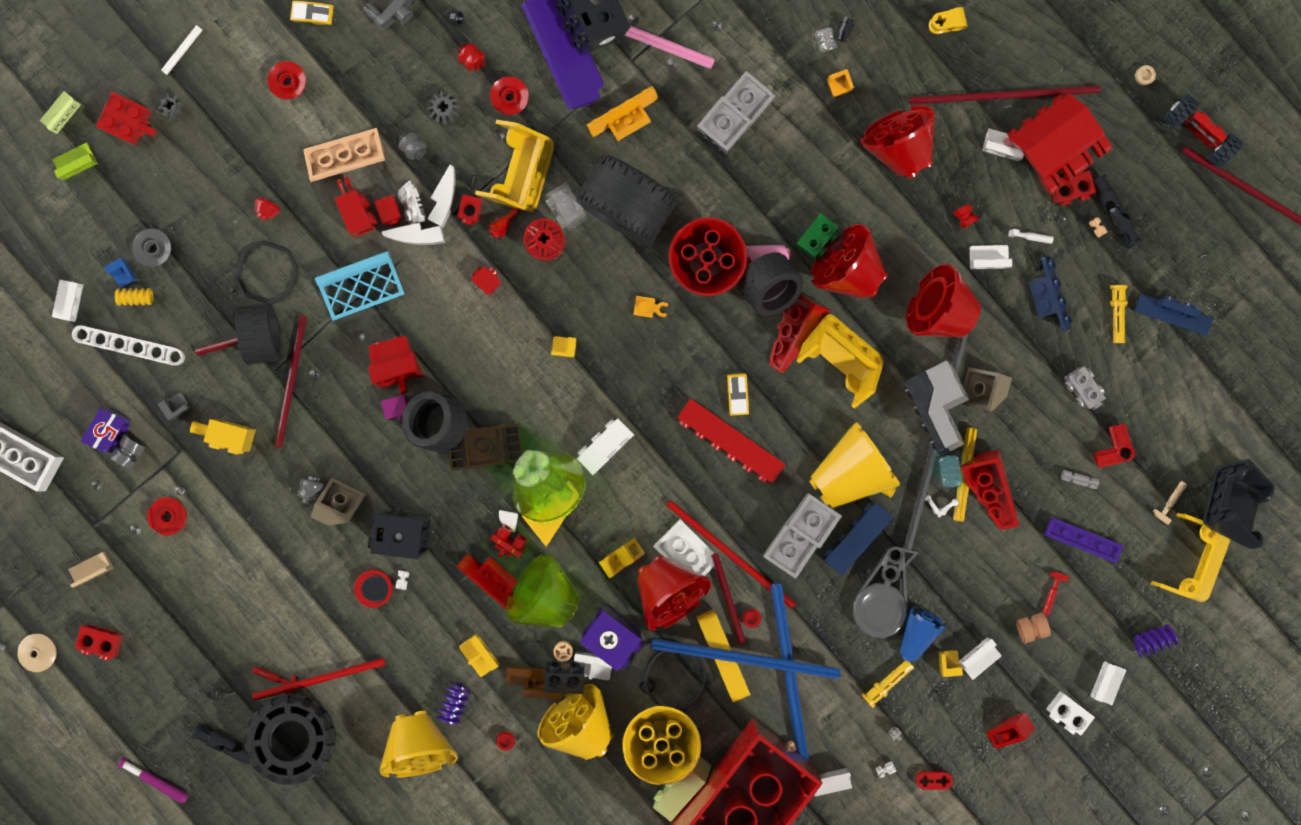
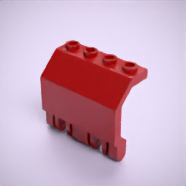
M1060 94L1052 100L1053 104L1049 107L1045 105L1037 111V116L1034 118L1030 116L1024 120L1022 127L1018 130L1014 128L1007 133L1008 137L1003 140L1006 146L1014 145L1024 153L1037 172L1040 183L1050 195L1063 186L1062 180L1056 173L1060 170L1064 177L1070 181L1094 163L1093 158L1087 151L1088 148H1091L1098 158L1112 150V145L1106 138L1105 132L1088 107L1071 94L1064 96Z

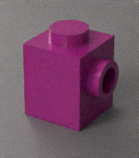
M402 395L382 400L385 419L395 418V421L403 420L402 415L410 398Z

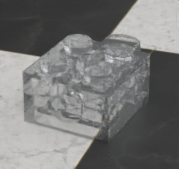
M566 182L546 194L548 198L546 204L552 213L556 211L558 214L556 219L562 229L566 228L570 231L588 220L586 213L581 205L577 203L576 197Z

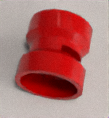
M970 203L953 212L955 217L960 220L962 229L979 220L978 216L972 213L973 208Z

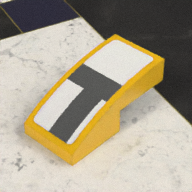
M293 1L290 20L294 22H311L317 25H331L334 6L314 2Z
M746 373L728 374L730 416L749 414Z

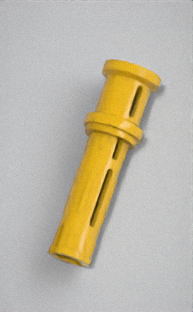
M1127 285L1110 286V289H1112L1110 305L1113 307V343H1125V306L1128 304V301H1126Z
M905 660L880 683H874V687L866 694L863 693L862 697L874 708L875 704L882 697H886L887 692L914 667Z

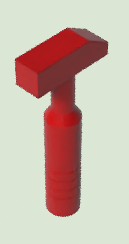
M1058 572L1049 573V576L1054 577L1055 581L1053 587L1050 588L1042 610L1044 615L1049 616L1058 592L1059 581L1068 582L1069 576Z
M257 666L254 667L252 672L276 683L280 682L286 685L297 682L296 675H293L291 681L281 678L280 675Z

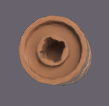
M1043 612L1035 614L1031 617V620L1028 617L1016 620L1018 633L1024 644L1035 641L1036 636L1039 639L1051 636L1050 627Z

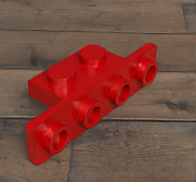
M467 554L457 565L459 570L511 615L515 616L525 605L512 592V589L519 581L491 557L481 565Z

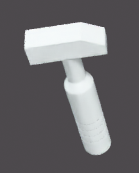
M1017 229L1009 230V237L1017 236L1023 237L1026 240L1048 244L1053 243V236L1031 232L1022 233Z

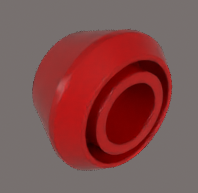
M259 197L255 200L254 211L257 212V217L267 221L268 218L272 220L280 213V207L265 198Z

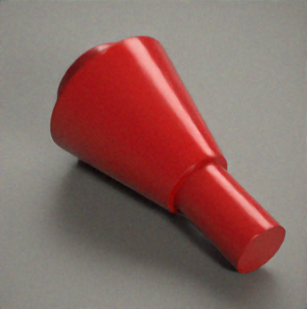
M513 208L506 216L488 225L490 235L495 239H502L511 221L519 212Z

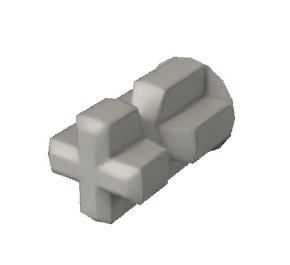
M897 727L889 729V735L893 740L897 738L900 741L902 739L900 737L902 732Z

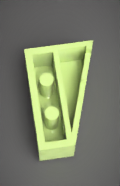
M699 757L695 768L689 775L676 783L665 784L664 790L658 791L654 797L656 801L653 808L671 822L706 783L712 765Z

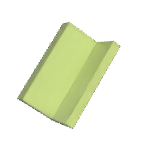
M63 91L40 121L47 126L48 130L57 134L81 104L67 92Z

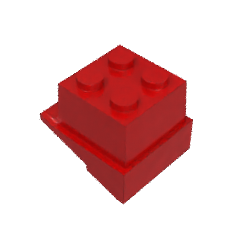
M397 336L392 340L380 341L368 346L371 361L368 369L374 386L382 389L398 384L400 394L404 395L408 393L407 381L425 377L406 336Z

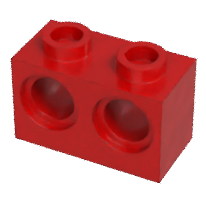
M1090 170L1081 172L1070 181L1065 177L1060 178L1063 182L1062 187L1067 190V195L1062 196L1059 192L1060 188H1058L1052 194L1054 204L1060 203L1061 206L1071 204V200L1077 198L1079 201L1090 199V195L1096 193ZM1079 182L1085 185L1084 192L1078 189Z
M85 624L80 627L75 648L79 649L82 654L92 655L93 653L99 655L100 659L110 660V658L118 656L124 634ZM87 636H90L93 639L92 645H89L87 643ZM105 641L111 643V650L105 648Z

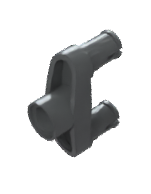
M394 0L383 13L370 2L367 6L371 11L364 7L363 12L374 21V24L379 29L387 28L396 20L404 25L413 16V11L408 8L413 0Z

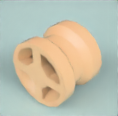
M560 641L554 648V656L561 662L568 661L573 655V646L570 642Z

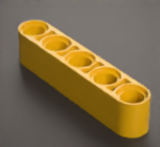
M714 609L696 616L709 647L732 651ZM715 659L732 701L735 702L751 695L736 662Z

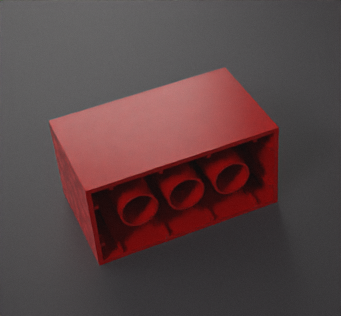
M752 718L709 773L706 783L684 806L670 825H791L823 783L810 761Z

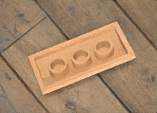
M377 128L303 149L311 182L385 160Z

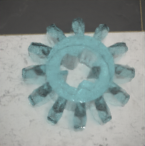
M951 455L941 457L939 459V470L942 485L950 488L960 485L962 478L958 457Z

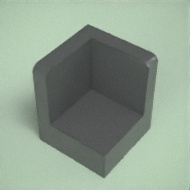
M178 393L171 399L163 400L157 404L167 420H174L192 408L183 393Z

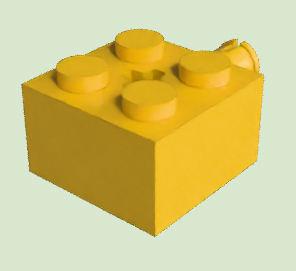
M210 419L208 425L193 421L190 427V433L205 436L203 442L209 443L208 447L215 449L228 448L227 452L237 455L250 451L256 429L221 419Z

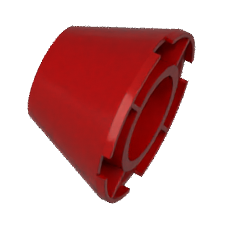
M948 264L936 266L919 282L917 286L920 288L916 296H911L906 312L907 328L917 336L964 337L974 328L979 319L981 311L980 302L955 267Z

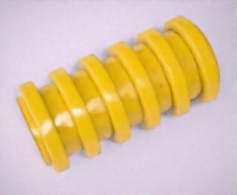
M118 288L115 291V302L118 306L121 304L124 306L127 304L130 306L133 304L145 305L146 303L151 305L153 302V292L151 288H147V290L141 288V290L135 288V290L132 288L128 290L126 288L122 290Z

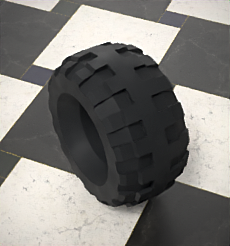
M300 694L280 695L265 702L252 715L245 732V752L252 767L263 778L281 785L301 784L317 776L329 763L336 745L335 726L328 711L316 700ZM286 721L300 723L305 727L309 736L306 750L294 758L282 757L272 746V734L275 728Z

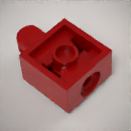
M348 176L344 177L349 192H347L341 179L337 180L342 195L334 199L349 234L354 238H358L377 230L375 224L378 222L374 213L368 210L370 203L366 195L354 189Z

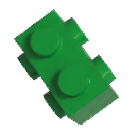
M820 213L798 241L797 247L814 260L817 257L822 258L828 250L826 248L828 243H833L839 236V227Z

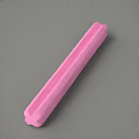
M631 25V28L625 34V36L709 69L713 66L714 58Z

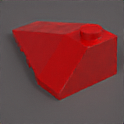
M800 293L796 301L782 311L784 313L782 322L778 324L777 328L780 331L778 339L773 344L769 365L783 373L798 356L805 340L821 320L828 315L830 309Z
M1000 450L980 453L961 465L966 485L977 496V500L986 508L989 516L998 528L1004 530L1018 527L1019 521Z

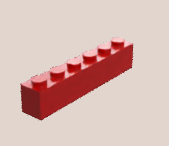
M689 399L677 417L680 419L679 424L686 429L691 427L696 430L694 434L702 440L706 437L712 441L710 443L712 447L718 451L721 448L727 452L725 456L734 462L738 459L743 463L742 468L750 473L752 470L759 474L757 478L766 484L768 481L773 483L786 465L692 399Z

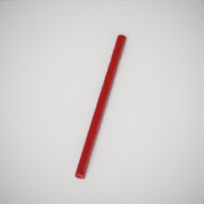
M377 659L252 693V697L256 701L386 665L385 659Z

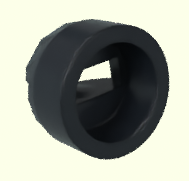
M453 10L448 13L449 19L447 20L451 25L461 26L463 24L464 14L462 11Z
M647 677L649 690L653 692L655 684L650 677ZM643 680L639 684L638 688L643 693L647 694V692L645 691V685Z

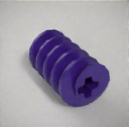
M1165 624L1163 628L1157 627L1156 631L1150 629L1149 634L1144 631L1142 636L1139 634L1134 636L1135 648L1141 659H1143V652L1150 656L1151 649L1157 654V647L1165 651L1164 645H1167L1170 649L1172 648V642L1176 646L1179 645L1174 630L1168 624Z
M450 681L454 687H447L451 694L444 695L448 702H441L445 709L438 710L443 715L436 716V719L447 724H459L460 719L458 717L463 715L461 710L466 708L464 703L468 702L467 696L471 695V690L461 683Z

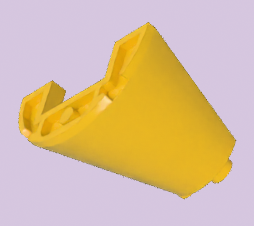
M858 422L851 426L811 475L812 479L809 482L815 490L820 489L823 494L820 498L826 506L830 504L834 508L896 488L900 485L897 477L893 475L891 468L866 432L861 429L862 427Z

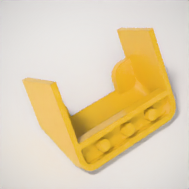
M496 120V124L508 129L506 141L510 147L514 148L504 185L497 183L493 185L490 193L476 191L475 194L499 204L532 212L537 208L554 150V142L551 138L519 123Z
M828 314L803 343L797 362L801 363L807 357L816 358L821 354L847 376L845 380L846 388L855 394L852 407L856 408L875 393L884 361L874 348L834 315Z
M1177 513L1176 517L1201 526L1200 538L1206 542V546L1194 578L1184 579L1180 583L1178 590L1152 581L1151 584L1189 599L1204 602L1210 597L1230 539L1208 529L1204 525L1203 520L1187 514Z

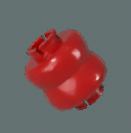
M474 43L463 44V49L460 47L458 50V61L470 72L475 69L479 71L481 69L480 66L483 67L485 65L484 52L479 50Z

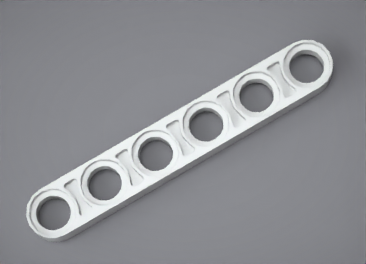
M77 326L72 331V337L78 343L170 365H181L185 360L184 352L178 348L87 326ZM80 329H84L87 333L86 338L80 340L77 336ZM100 333L105 335V342L103 344L96 342V337ZM117 338L124 340V346L121 349L115 347V340ZM137 342L143 346V350L140 353H135L133 350V346ZM155 347H159L162 351L161 356L158 358L152 355V350ZM175 351L180 354L178 362H173L170 358L171 354Z

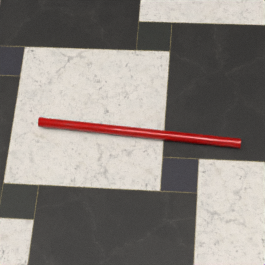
M672 500L667 503L666 506L772 593V583ZM783 593L785 604L792 609L796 603Z

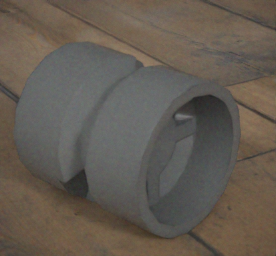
M125 433L119 441L120 447H116L113 450L110 458L119 465L131 470L137 462L136 456H141L146 445Z

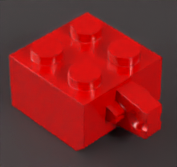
M114 92L111 93L96 124L97 128L135 146L140 136L143 137L144 133L155 137L157 130L148 126V120L152 113L151 110Z

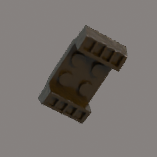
M519 423L466 430L462 441L455 448L448 451L451 471L524 462Z

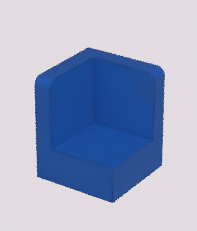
M119 258L104 267L108 274L113 275L120 288L137 280L126 259Z

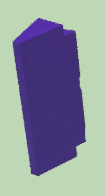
M529 0L522 3L521 6L568 110L589 106L600 99L598 90L604 87L595 62L590 52L580 55L579 51L574 48L573 38L565 28L563 16L559 15L557 11L556 1Z

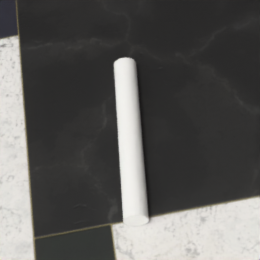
M197 25L161 69L166 75L169 74L202 32L200 27Z

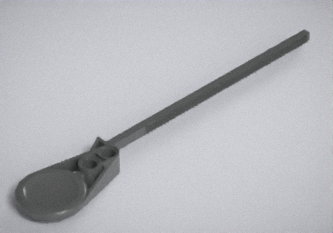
M968 334L961 338H955L957 339L955 341L957 344L954 345L956 348H953L955 350L952 352L954 355H951L953 358H951L952 362L949 363L953 365L957 374ZM931 444L927 448L929 451H926L928 455H925L927 458H924L926 462H924L925 465H922L924 467L922 469L923 472H920L922 473L920 475L922 478L918 482L920 484L917 486L919 489H916L918 491L915 493L917 496H914L916 498L914 500L915 503H912L914 506H912V516L903 548L889 546L884 551L853 602L852 615L855 624L863 633L873 638H886L894 635L903 627L907 618L908 603L905 567L919 553L913 551L912 546L937 451L932 448ZM892 550L899 552V556L895 560L890 558ZM880 568V576L884 582L868 585ZM892 568L894 570L893 577L886 578V570ZM900 572L903 595L897 588L890 585L898 580Z

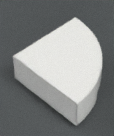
M499 510V518L502 525H508L512 529L511 532H515L519 513Z

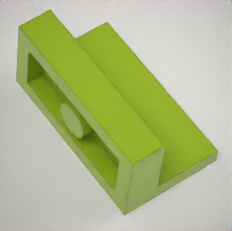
M87 142L52 159L57 168L54 172L57 178L61 180H66L98 164Z

